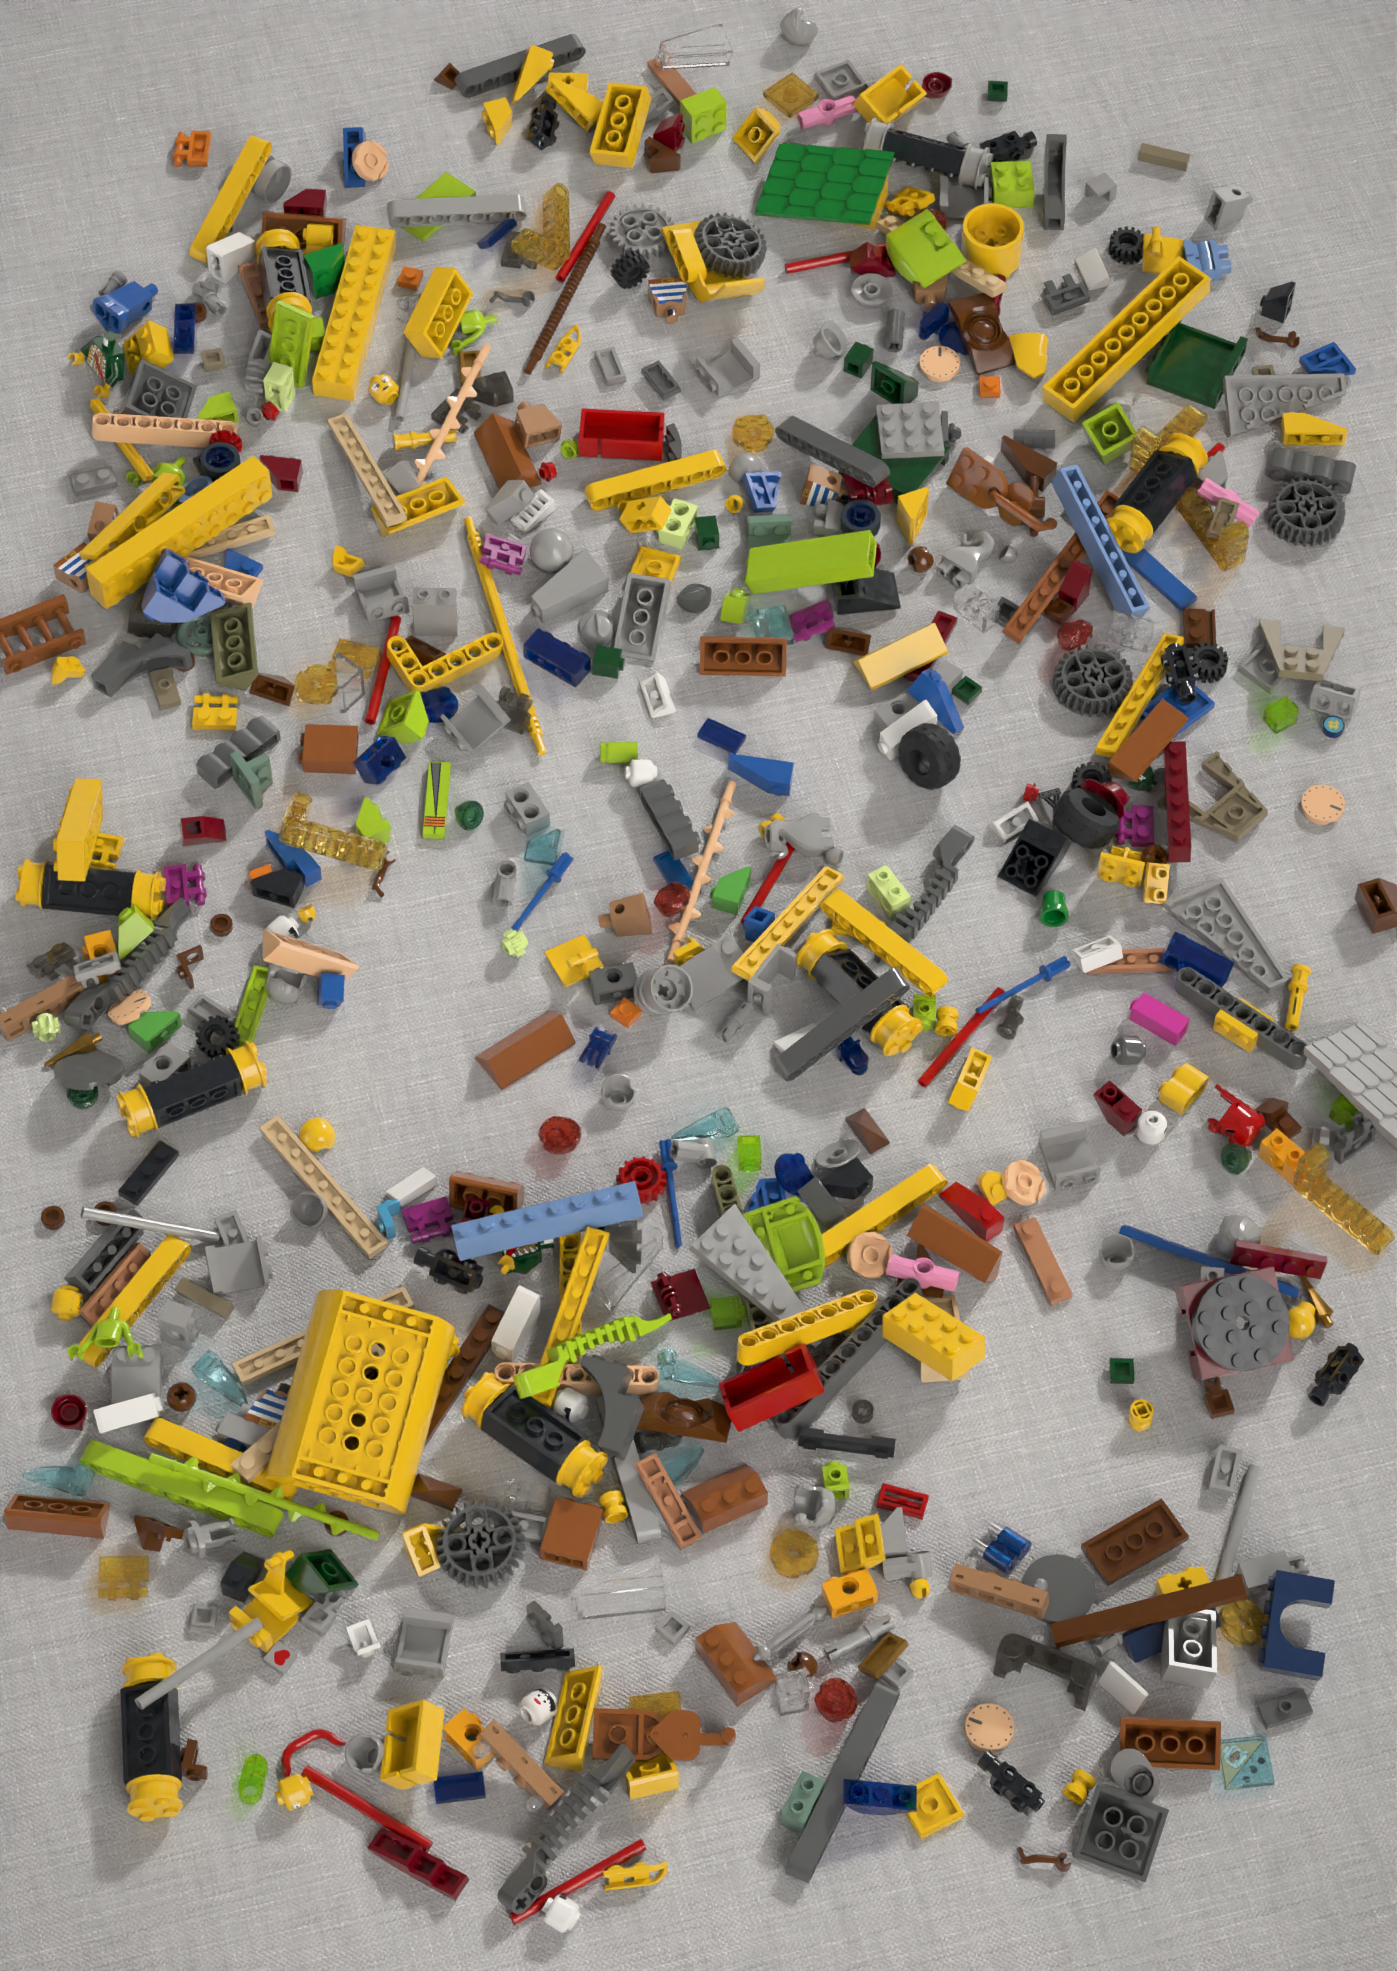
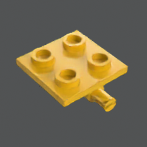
M1158 226L1152 228V234L1144 233L1142 272L1161 274L1178 256L1183 258V239L1160 236L1161 228Z
M1112 846L1110 854L1101 852L1097 878L1107 882L1122 883L1128 887L1141 888L1145 862L1141 861V852L1132 851L1129 847L1124 849Z
M585 934L544 952L565 988L588 978L589 971L599 967L605 968L598 957L597 949L591 946Z
M291 1550L275 1553L272 1558L265 1560L264 1566L268 1570L265 1579L250 1586L248 1589L258 1601L265 1605L281 1621L310 1608L315 1603L304 1592H298L291 1585V1581L285 1577V1564L294 1557V1553Z

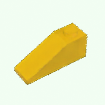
M532 44L528 47L510 102L511 105H515L547 71H551L554 64L552 59L553 52Z
M554 78L549 82L545 90L586 132L598 122L603 105L602 101L592 94Z
M1283 413L1281 421L1283 446L1345 445L1347 428L1306 413Z
M971 1047L948 1100L949 1104L957 1109L969 1112L992 1056Z

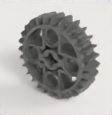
M726 212L723 216L717 213L715 216L710 214L708 218L705 217L698 224L694 232V238L705 267H710V272L714 270L717 272V275L720 273L725 274V278L728 275H731L734 279L736 275L742 278L744 275L749 277L751 273L754 274L761 267L767 251L764 234H760L759 228L755 229V223L749 224L748 219L744 221L741 219V216L739 218L734 217V213L728 216Z
M1299 477L1298 482L1291 479L1290 484L1284 482L1282 486L1277 487L1276 491H1273L1269 499L1267 515L1270 528H1275V534L1281 533V539L1288 538V543L1291 540L1295 541L1296 546L1298 543H1303L1304 547L1306 544H1311L1314 547L1315 543L1321 546L1323 540L1329 543L1330 538L1335 539L1336 534L1340 533L1341 527L1344 524L1346 510L1345 503L1342 502V496H1338L1337 490L1332 491V485L1326 487L1325 481L1320 484L1317 483V479L1313 482L1309 481L1308 477L1306 481H1302L1301 477Z
M1087 644L1086 649L1078 646L1077 652L1071 649L1070 654L1065 653L1063 659H1059L1058 665L1055 667L1053 687L1056 690V696L1060 697V703L1066 702V708L1072 706L1073 713L1079 710L1081 711V716L1086 712L1089 713V717L1093 713H1097L1098 717H1100V714L1104 712L1108 716L1109 710L1113 713L1116 712L1117 707L1121 706L1133 686V672L1130 671V665H1126V659H1120V653L1114 655V650L1111 649L1108 652L1105 646L1102 649H1098L1097 645L1094 648H1089ZM1071 669H1074L1075 672L1067 674ZM1119 687V689L1115 693L1112 692V689H1116Z
M474 1499L472 1507H469L464 1502V1510L462 1511L456 1506L457 1514L454 1516L448 1513L450 1521L442 1520V1525L445 1529H438V1534L441 1537L436 1538V1544L440 1545L436 1547V1552L440 1554L438 1556L439 1563H444L442 1564V1569L448 1571V1576L451 1579L456 1576L455 1579L458 1584L464 1579V1584L467 1588L471 1582L474 1583L475 1589H478L479 1583H483L485 1589H487L488 1582L491 1581L497 1587L498 1578L506 1582L504 1574L508 1573L513 1576L514 1573L511 1567L519 1568L520 1565L516 1559L523 1560L524 1556L520 1551L526 1548L525 1544L521 1543L525 1541V1535L520 1534L523 1532L522 1525H518V1518H512L513 1513L511 1510L505 1512L503 1504L498 1509L495 1501L490 1506H487L485 1499H483L482 1505H478ZM481 1517L484 1519L479 1525L472 1524L475 1518ZM488 1518H496L505 1526L490 1528ZM466 1521L467 1532L453 1534L457 1527ZM502 1537L511 1538L506 1544L499 1543ZM493 1538L495 1546H492L490 1539ZM480 1539L483 1541L481 1549L478 1547ZM467 1542H469L471 1550H468ZM453 1545H462L459 1551H451ZM508 1554L507 1558L495 1568L494 1556ZM471 1560L473 1571L464 1570L456 1562ZM481 1564H489V1568L487 1570H477Z

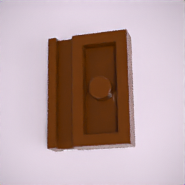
M1184 609V645H1186V648H1194L1196 645L1199 647L1200 643L1206 646L1207 642H1210V646H1213L1216 643L1215 609H1212V611Z

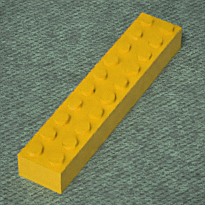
M355 225L312 378L314 396L348 401L355 400L397 247L395 230Z
M1178 256L1042 386L1043 401L1073 423L1077 421L1210 293V277Z
M254 456L250 457L88 566L86 573L90 595L107 610L111 606L118 604L127 595L134 593L146 582H149L165 548L185 558L196 548H200L205 542L218 536L221 531L234 525L245 515L250 514L255 508L268 502L273 497L269 470Z

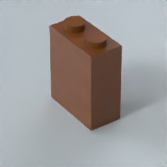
M305 724V733H301L300 737L303 751H299V764H303V772L356 774L359 745L358 726Z
M556 1497L540 1547V1559L588 1571L603 1521V1509L594 1504L588 1503L585 1505L577 1503L570 1498L561 1499Z

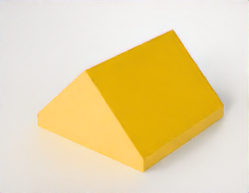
M927 487L898 496L896 523L909 545H913L927 516L929 488Z
M661 1753L657 1758L650 1761H634L624 1776L630 1800L679 1788L678 1769L674 1761L669 1759L665 1753Z

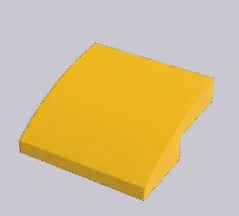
M878 1514L855 1519V1524L835 1528L840 1571L843 1576L855 1569H869L886 1560Z

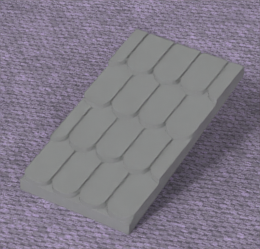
M1361 1022L1356 1024V1026L1354 1025L1305 1046L1303 1054L1363 1113L1367 1120H1371L1372 1125L1397 1149V1055L1387 1047V1043Z

